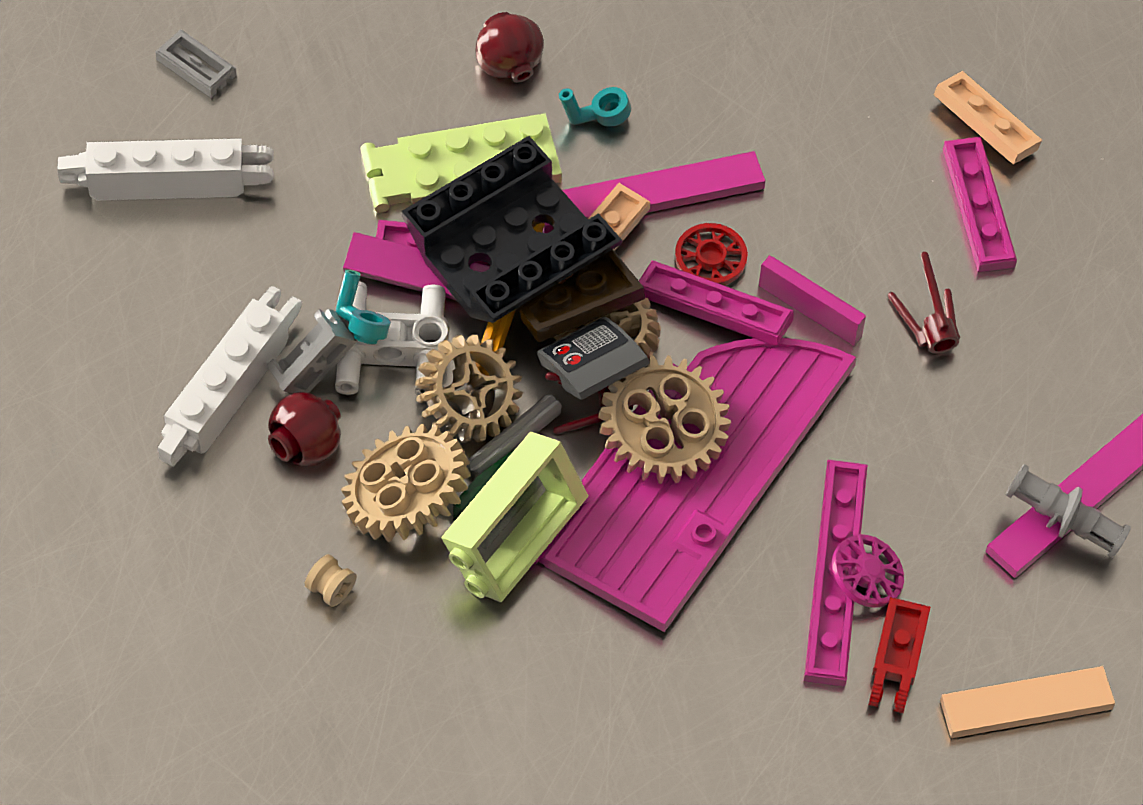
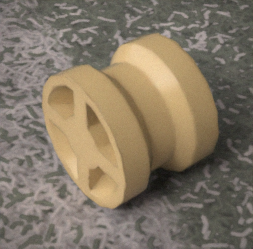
M327 554L320 558L311 568L305 580V587L313 593L319 592L322 594L324 602L334 607L348 596L355 585L357 574L349 568L342 569L338 566V560L332 555Z

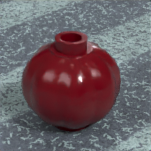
M508 12L493 15L485 21L484 28L480 30L477 37L475 53L479 66L485 73L495 78H512L516 83L529 79L534 73L533 68L540 62L544 49V39L539 26L534 21L521 15Z
M297 392L285 397L274 407L268 421V429L270 431L268 442L271 449L278 458L285 462H288L302 452L301 457L292 461L298 466H315L322 463L336 451L340 443L341 430L338 420L341 418L338 407L329 399L323 401L321 398L306 392Z

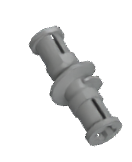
M1023 464L1005 495L1009 498L1014 495L1034 507L1038 513L1051 517L1046 527L1050 528L1057 522L1061 523L1059 537L1063 538L1067 531L1071 529L1082 539H1088L1107 550V556L1113 558L1127 538L1131 527L1127 524L1122 527L1102 515L1101 511L1083 504L1081 502L1082 488L1076 487L1069 494H1066L1052 482L1049 484L1029 472V466Z

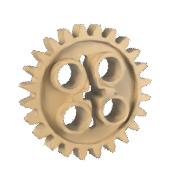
M667 355L664 365H658L656 358L650 356L648 367H643L620 379V381L609 385L608 389L610 392H604L601 403L606 407L600 409L598 418L606 422L601 424L600 434L611 435L606 441V449L618 448L614 459L615 462L622 461L625 458L630 461L627 468L628 473L634 471L637 467L642 468V480H646L651 472H655L660 484H662L666 474H671L674 482L679 483L682 471H685L693 479L697 473V466L705 471L708 470L711 464L710 458L718 459L722 451L719 446H725L728 435L724 431H728L731 420L723 416L727 415L730 408L729 404L718 403L724 394L723 389L711 391L715 379L713 376L705 380L699 378L702 370L701 366L690 372L687 371V359H683L679 366L676 367L673 366L672 358ZM669 389L675 390L680 393L682 398L677 400L671 399L664 391ZM647 390H652L656 398L654 399ZM640 405L647 413L643 415L634 414L629 409V406ZM690 423L696 425L700 429V433L692 434L687 432L683 428V424ZM658 439L665 445V448L654 449L649 446L647 440ZM674 439L679 446L683 447L682 449H678L676 447V445L674 444Z
M420 424L416 432L413 433L409 426H405L401 436L397 437L392 430L389 432V441L384 443L377 438L375 440L376 449L373 451L363 449L362 453L365 459L351 463L356 472L344 476L349 485L341 488L342 493L346 497L342 500V504L347 510L346 513L362 534L369 532L375 540L383 534L387 542H390L398 532L401 538L406 540L409 531L415 529L418 535H422L424 524L429 523L433 527L438 526L436 517L439 514L449 517L451 513L447 506L449 504L461 503L456 492L468 489L464 479L471 476L470 471L466 467L470 464V461L457 438L454 439L449 431L442 433L438 426H434L428 432L424 424Z

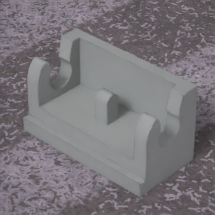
M319 309L314 314L318 324L285 359L281 358L278 363L275 359H272L267 364L270 372L280 384L279 387L282 391L288 393H309L357 342L334 310L327 309L324 313Z

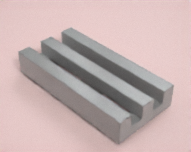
M179 30L155 52L156 60L210 98L216 95L218 87L222 89L227 85L226 80L228 78L232 80L237 76L236 67L183 30ZM178 44H181V45L184 46L186 49H188L189 51H191L192 53H194L196 56H198L199 58H201L202 60H204L206 63H208L209 65H211L212 67H214L216 70H218L219 73H218V74L215 73L214 71H212L211 69H209L207 66H205L204 64H202V62H201L200 59H198L197 57H195L193 54H190V55H189L187 52H185L184 50H182V49H181L180 47H178L177 45H178Z

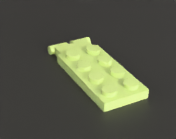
M546 113L398 138V144L376 148L374 143L363 144L360 149L366 175L368 178H371L368 183L375 211L383 213L389 210V205L410 201L413 205L527 136H530L551 159L552 180L555 183H561L562 171Z

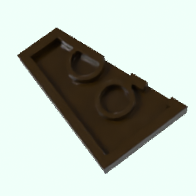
M611 250L574 273L564 283L554 285L520 308L521 320L539 343L644 300V287L616 252Z

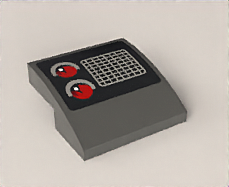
M605 316L537 351L541 365L559 375L563 389L580 400L650 364L647 355L623 329Z

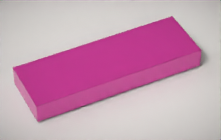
M769 255L761 264L758 286L851 345L855 346L862 338L866 319L864 313L773 256Z

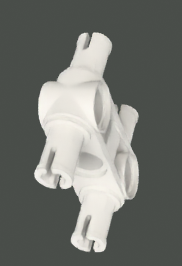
M359 281L353 306L359 310H366L367 286ZM435 284L424 286L421 314L376 312L391 321L387 338L378 340L377 344H366L357 340L354 346L337 362L336 391L346 395L358 392L361 364L415 366L416 380L425 377L418 368L420 364L429 362L426 354L432 349L438 350V344L449 338V323L444 317L445 288ZM340 317L342 322L348 328L349 322ZM426 340H436L435 342L430 343L425 342ZM415 386L417 396L425 392V389Z

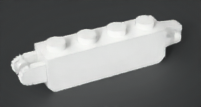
M242 139L87 142L86 152L79 153V155L58 157V176L60 183L78 184V186L88 187L90 197L96 200L237 197L244 193V185H263L273 181L274 171H272L270 166L266 165L273 161L274 151L270 147H266V145H242Z
M274 286L269 287L259 301L252 299L165 413V427L161 432L164 439L158 446L159 459L174 467L187 450L196 451L200 454L207 452L269 369L267 364L272 359L276 360L284 349L289 338L288 328L301 310V300L292 296L279 312L276 311L274 307L279 302L281 290Z

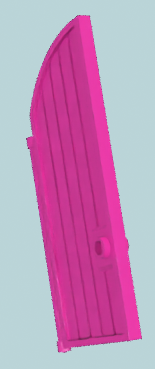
M756 338L737 340L698 352L688 365L687 371L692 372L695 368L701 366L702 370L699 376L701 380L713 376L715 379L711 391L723 389L724 394L718 403L729 404L730 407L727 415L723 416L731 420L728 431H724L728 435L725 446H719L722 450L719 458H710L711 464L706 471L697 466V473L693 479L685 471H682L679 483L674 482L671 474H666L662 484H660L655 472H651L646 480H642V468L640 467L628 473L627 468L630 461L625 458L622 461L615 462L614 459L618 448H605L581 480L589 497L533 564H537V562L544 564L548 569L665 632L851 373L856 364V357L827 345L792 338H782L778 346ZM669 389L664 391L671 399L677 400L682 398L680 393L675 390ZM649 390L648 392L651 393V395H652V396L654 397V399H655V398H656L655 394L653 393L652 390ZM640 405L633 411L637 415L647 413ZM690 423L683 424V428L687 432L692 434L700 433V429L696 425ZM658 439L647 440L649 446L654 449L665 448V445ZM674 439V444L676 445V447L678 449H682L683 447L679 446Z

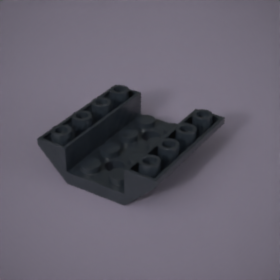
M527 136L401 211L402 217L426 265L470 317L491 323L496 322L622 244V239L599 213L587 219L552 180V161L530 136ZM539 223H547L553 226L554 229L549 233L536 232L533 228ZM483 261L488 263L490 268L484 272L473 271L470 266L474 262Z

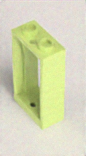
M530 431L441 537L450 552V561L459 568L465 578V587L476 597L484 598L486 596L502 602L589 495L562 443ZM538 476L546 491L485 563L477 548Z

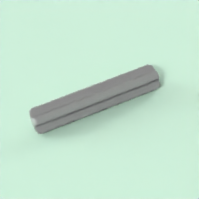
M546 395L468 459L470 464L466 466L471 473V477L475 479L487 468L518 447L530 431L538 433L559 416L562 408L560 402L553 395Z

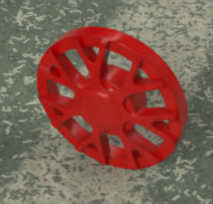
M703 223L693 226L680 236L676 244L675 262L679 270L723 286L739 278L747 264L748 252L744 240L736 231L721 224ZM711 232L712 239L702 241L700 233ZM725 236L734 241L728 247H725L720 242ZM689 242L696 246V252L684 249V244ZM727 255H741V261H728L726 257ZM696 260L698 265L688 269L684 262ZM725 267L731 273L722 276L718 270ZM703 269L711 271V278L699 276L700 272Z

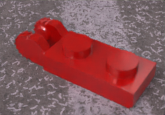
M890 597L872 676H875L868 705L878 707L884 692V679L901 682L893 705L895 706V712L904 713L910 685H913L930 606Z

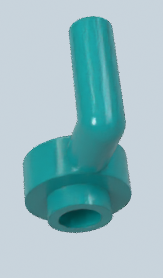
M609 87L599 91L594 96L592 104L582 108L579 107L571 89L566 88L559 93V99L568 120L574 125L597 119L604 126H616L623 123L630 116L632 109L626 92L617 87Z
M345 270L335 308L336 313L349 322L348 329L354 333L356 340L366 344H377L378 340L387 338L391 321L379 313L359 310L353 306L361 274L354 270Z

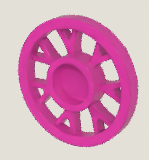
M864 534L853 535L840 543L834 551L832 557L834 578L841 590L856 603L872 608L888 605L890 597L897 598L902 591L904 572L900 559L888 544L877 537ZM863 544L872 546V554L865 552ZM849 546L859 557L857 559L853 558L844 549ZM883 554L889 561V564H883L879 559V555ZM842 566H851V575L844 576ZM890 573L894 575L895 583L885 578V574ZM857 584L867 588L865 596L855 590ZM878 584L883 587L887 597H880L876 588Z

